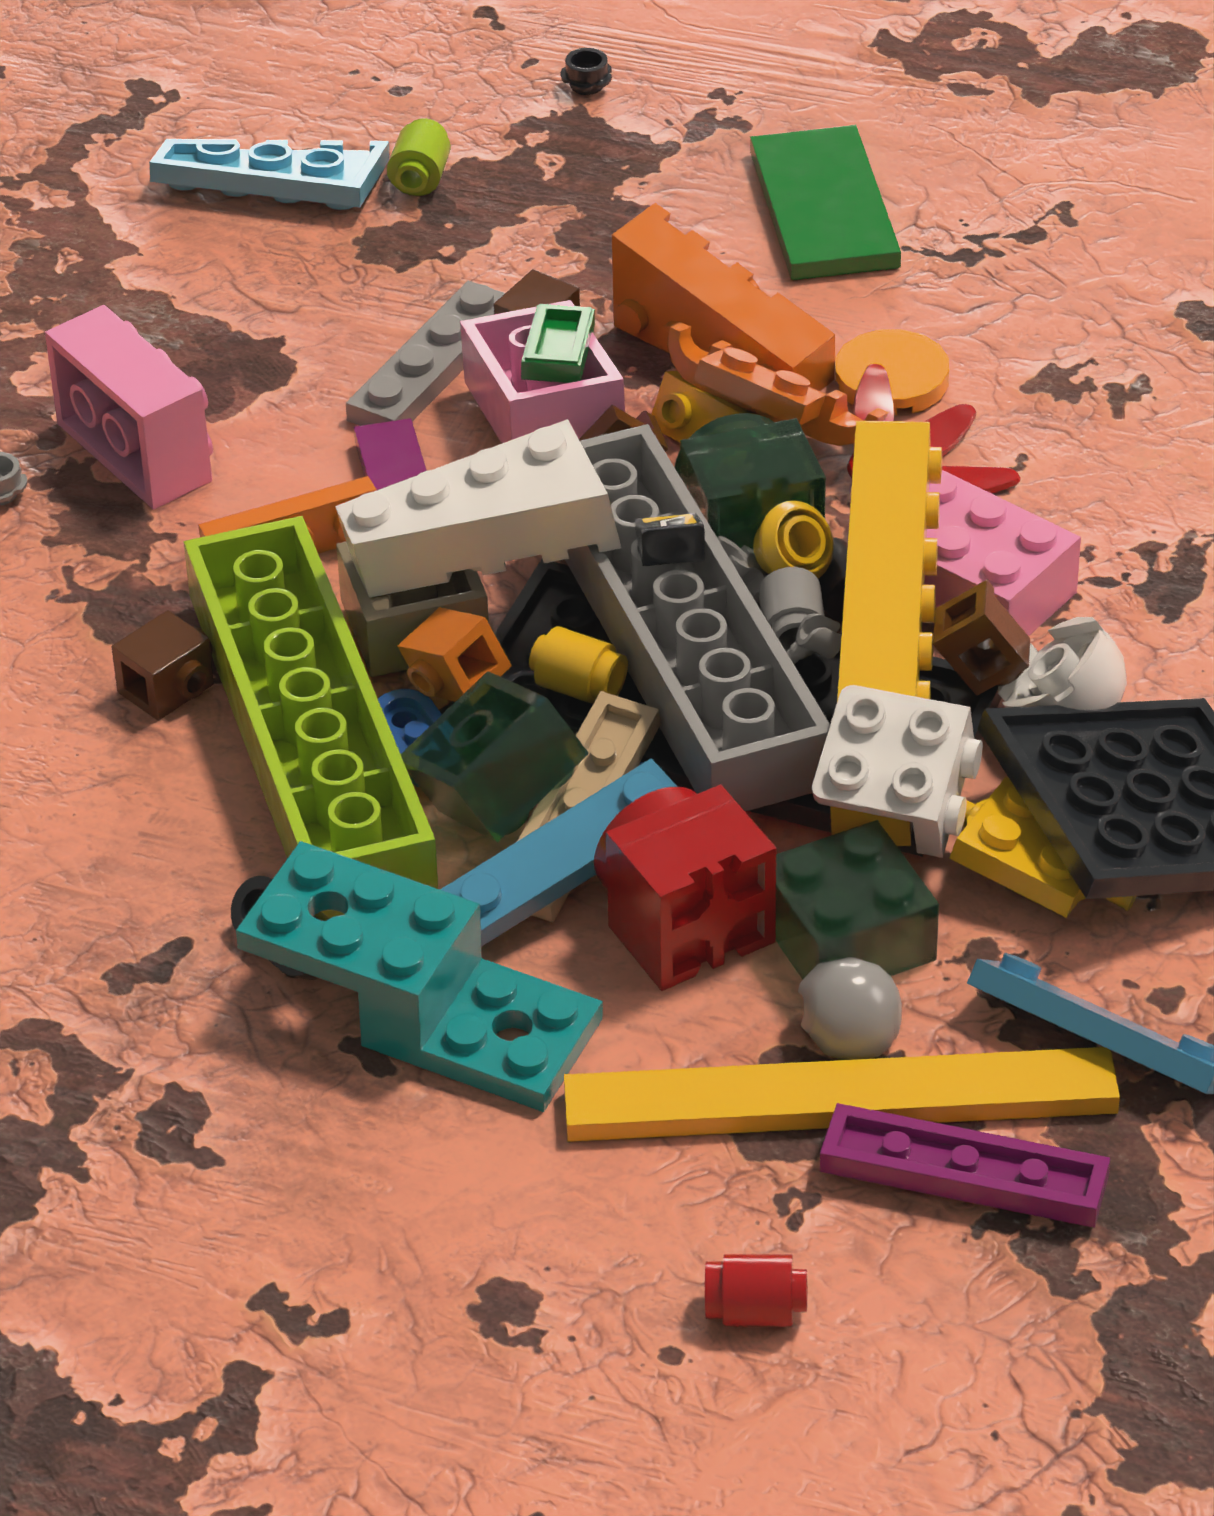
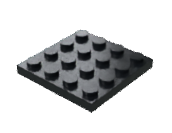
M1205 698L1117 702L1113 706L1098 710H1077L1060 705L984 709L977 729L1086 899L1214 891V710Z

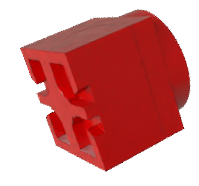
M721 784L698 794L684 787H666L649 792L634 800L614 817L604 830L595 850V873L599 881L607 889L608 926L661 991L696 977L701 963L705 961L708 962L712 969L724 965L725 953L733 949L743 957L776 942L777 848Z

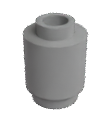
M799 567L778 569L767 575L761 582L759 587L761 611L783 648L787 651L796 641L797 632L804 617L814 613L825 616L820 582L812 572ZM811 651L806 657L812 655L814 652Z

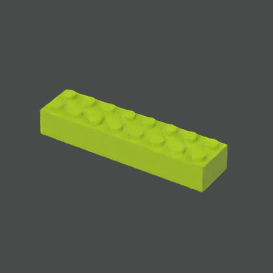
M303 516L183 541L189 596L201 629L211 642L213 661L287 858L298 843L302 841L438 889L435 837ZM336 910L321 911L328 918L345 915Z

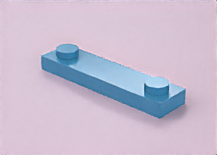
M651 758L440 890L480 904L482 947L595 876V850L604 830L614 817L627 805L649 792L677 786Z
M1004 953L1001 961L976 960L967 984L1205 1094H1214V1045L1186 1034L1182 1035L1179 1043L1038 979L1042 968L1015 955Z

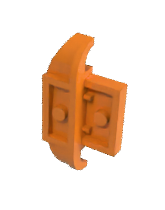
M680 322L669 329L668 349L671 361L683 379L698 389L822 443L836 446L855 443L856 421H884L889 413L877 408L868 413L865 420H862L848 412L847 394L835 390L829 394L822 393L809 387L810 381L805 377L785 370L774 372L756 364L757 358L754 355L733 348L732 344L723 340L712 344L709 352L701 350L692 340L690 335L691 326Z

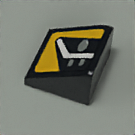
M697 513L634 519L642 566L705 560V529L703 521Z

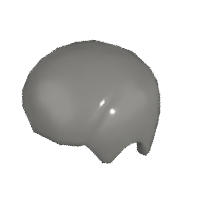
M851 957L817 964L801 981L798 993L804 998V1016L801 1027L807 1033H810V1037L825 1055L839 1060L871 1059L880 1056L890 1048L893 1040L897 1038L902 1020L901 998L893 978L879 965Z

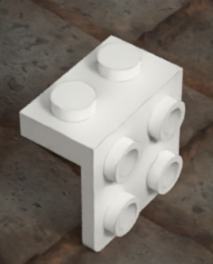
M857 685L846 686L839 694L812 783L814 799L823 805L913 822L917 853L943 858L949 834L959 836L963 827L967 801L966 797L961 796L965 778H976L982 757L983 743L981 740L974 739L970 707Z

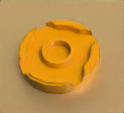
M879 329L867 332L843 344L835 357V382L837 381L839 384V391L847 394V402L852 405L859 381L866 367L870 364H879L887 371L892 392L894 415H897V408L912 407V413L926 410L941 400L949 387L948 355L938 343L923 334L903 329Z

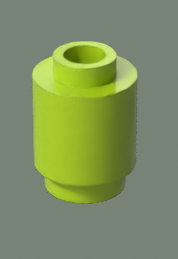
M421 118L402 128L387 165L388 178L398 190L408 195L422 196L436 189L451 150L450 141L444 127L434 120Z

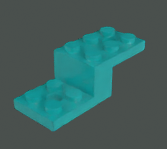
M302 841L298 843L236 929L238 949L357 991L361 1046L541 1112H545L562 1085L564 1074L570 1072L603 1019V1001L482 959L479 903ZM324 910H336L345 914L332 917L327 921H321L313 917ZM518 1028L526 1031L529 1035L520 1036L513 1041H507L499 1038L496 1034L504 1029Z

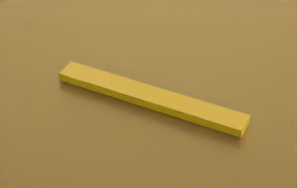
M1106 1047L564 1074L567 1142L829 1128L837 1103L943 1123L1118 1114L1120 1100L1112 1053Z

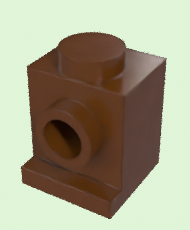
M988 579L935 608L933 645L976 696L996 685L1005 686L1010 684L1029 667L1030 637L995 597L994 587Z

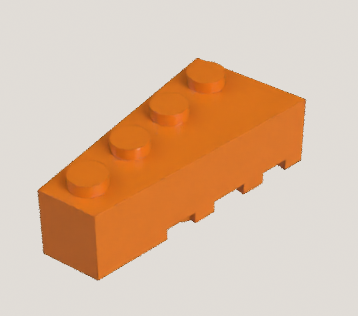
M657 203L652 204L612 234L613 317L615 327L669 353V329L671 326L681 322L691 326L690 335L692 340L701 350L709 352L712 344L723 340L732 344L733 348L754 355L757 358L756 364L774 372L785 370L805 377L810 381L809 387L818 391L823 390L835 380V333L780 293L769 297L760 290L758 284L753 279L754 274L738 262L728 267L707 251L710 242L694 230L683 234L668 223L671 214Z

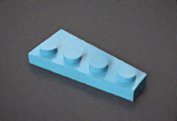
M166 139L149 162L150 182L169 184L170 187L177 190H192L195 188L221 190L223 194L232 197L253 194L270 196L282 203H296L302 200L325 203L328 207L338 210L353 207L360 208L389 162V141H370V151L343 150V140H320V148L291 150L288 146V140H266V142L253 145L250 149H240V144L236 139Z

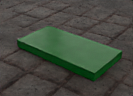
M856 125L750 136L751 157L791 280L901 268V250Z

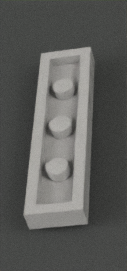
M468 280L346 402L347 421L359 426L411 418L413 422L464 369L460 321L494 315L493 304L505 293Z

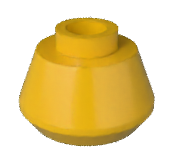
M786 501L776 505L767 513L755 534L753 548L758 564L767 574L781 568L799 567L812 572L817 578H820L831 564L834 553V541L826 519L817 509L801 501Z

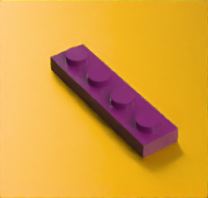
M837 1103L820 1151L819 1172L1095 1228L1109 1178L1111 1158Z

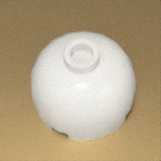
M1076 617L1049 629L1048 632L1055 640L1045 645L1039 652L1030 643L1029 667L1010 684L998 686V694L1005 701L1002 704L1006 708L1060 705L1077 710H1098L1121 702L1127 685V673L1124 656L1110 635L1093 617Z

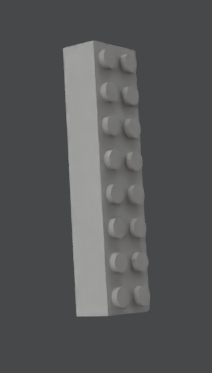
M646 424L581 440V445L608 493L621 549L599 553L597 544L568 549L569 559H565L610 641L615 646L617 653L627 657V671L646 705L659 709L661 723L659 728L695 792L698 794L721 784L744 811L813 793L812 783L830 724L650 426ZM697 513L703 521L705 529V560L642 566L634 519Z

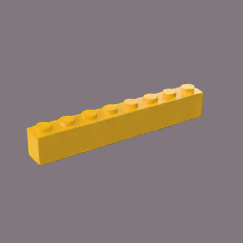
M856 421L837 701L841 690L849 685L930 699V681H919L920 670L932 671L933 633L922 632V623H934L935 585H924L925 575L937 576L938 542L937 538H927V529H939L940 492H929L930 484H941L942 447H930V422ZM830 806L832 844L911 846L912 822Z

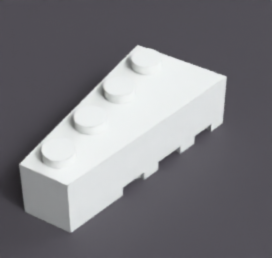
M568 419L548 427H542L527 435L492 448L481 450L476 454L436 469L422 472L412 478L374 492L363 494L358 498L335 506L352 561L369 598L447 583L452 572L470 569L482 572V576L506 571V561L542 555L544 563L569 559L568 549L597 544L599 553L621 549L608 493Z

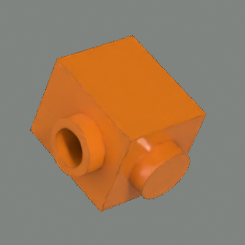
M441 607L397 645L409 666L407 675L417 690L428 697L434 696L471 705L512 666L485 617Z

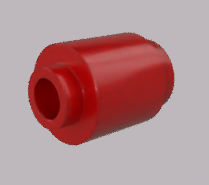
M724 1254L723 1261H706V1319H723L724 1327H793L794 1312L807 1313V1269H794L793 1254Z

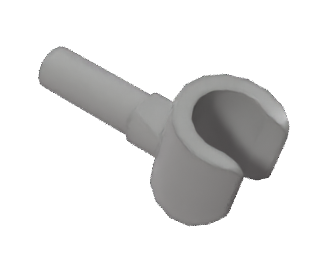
M808 614L804 617L799 626L796 641L786 651L792 663L795 665L799 660H803L811 651L827 659L833 658L841 649L842 635L836 633L840 628V623L821 614Z

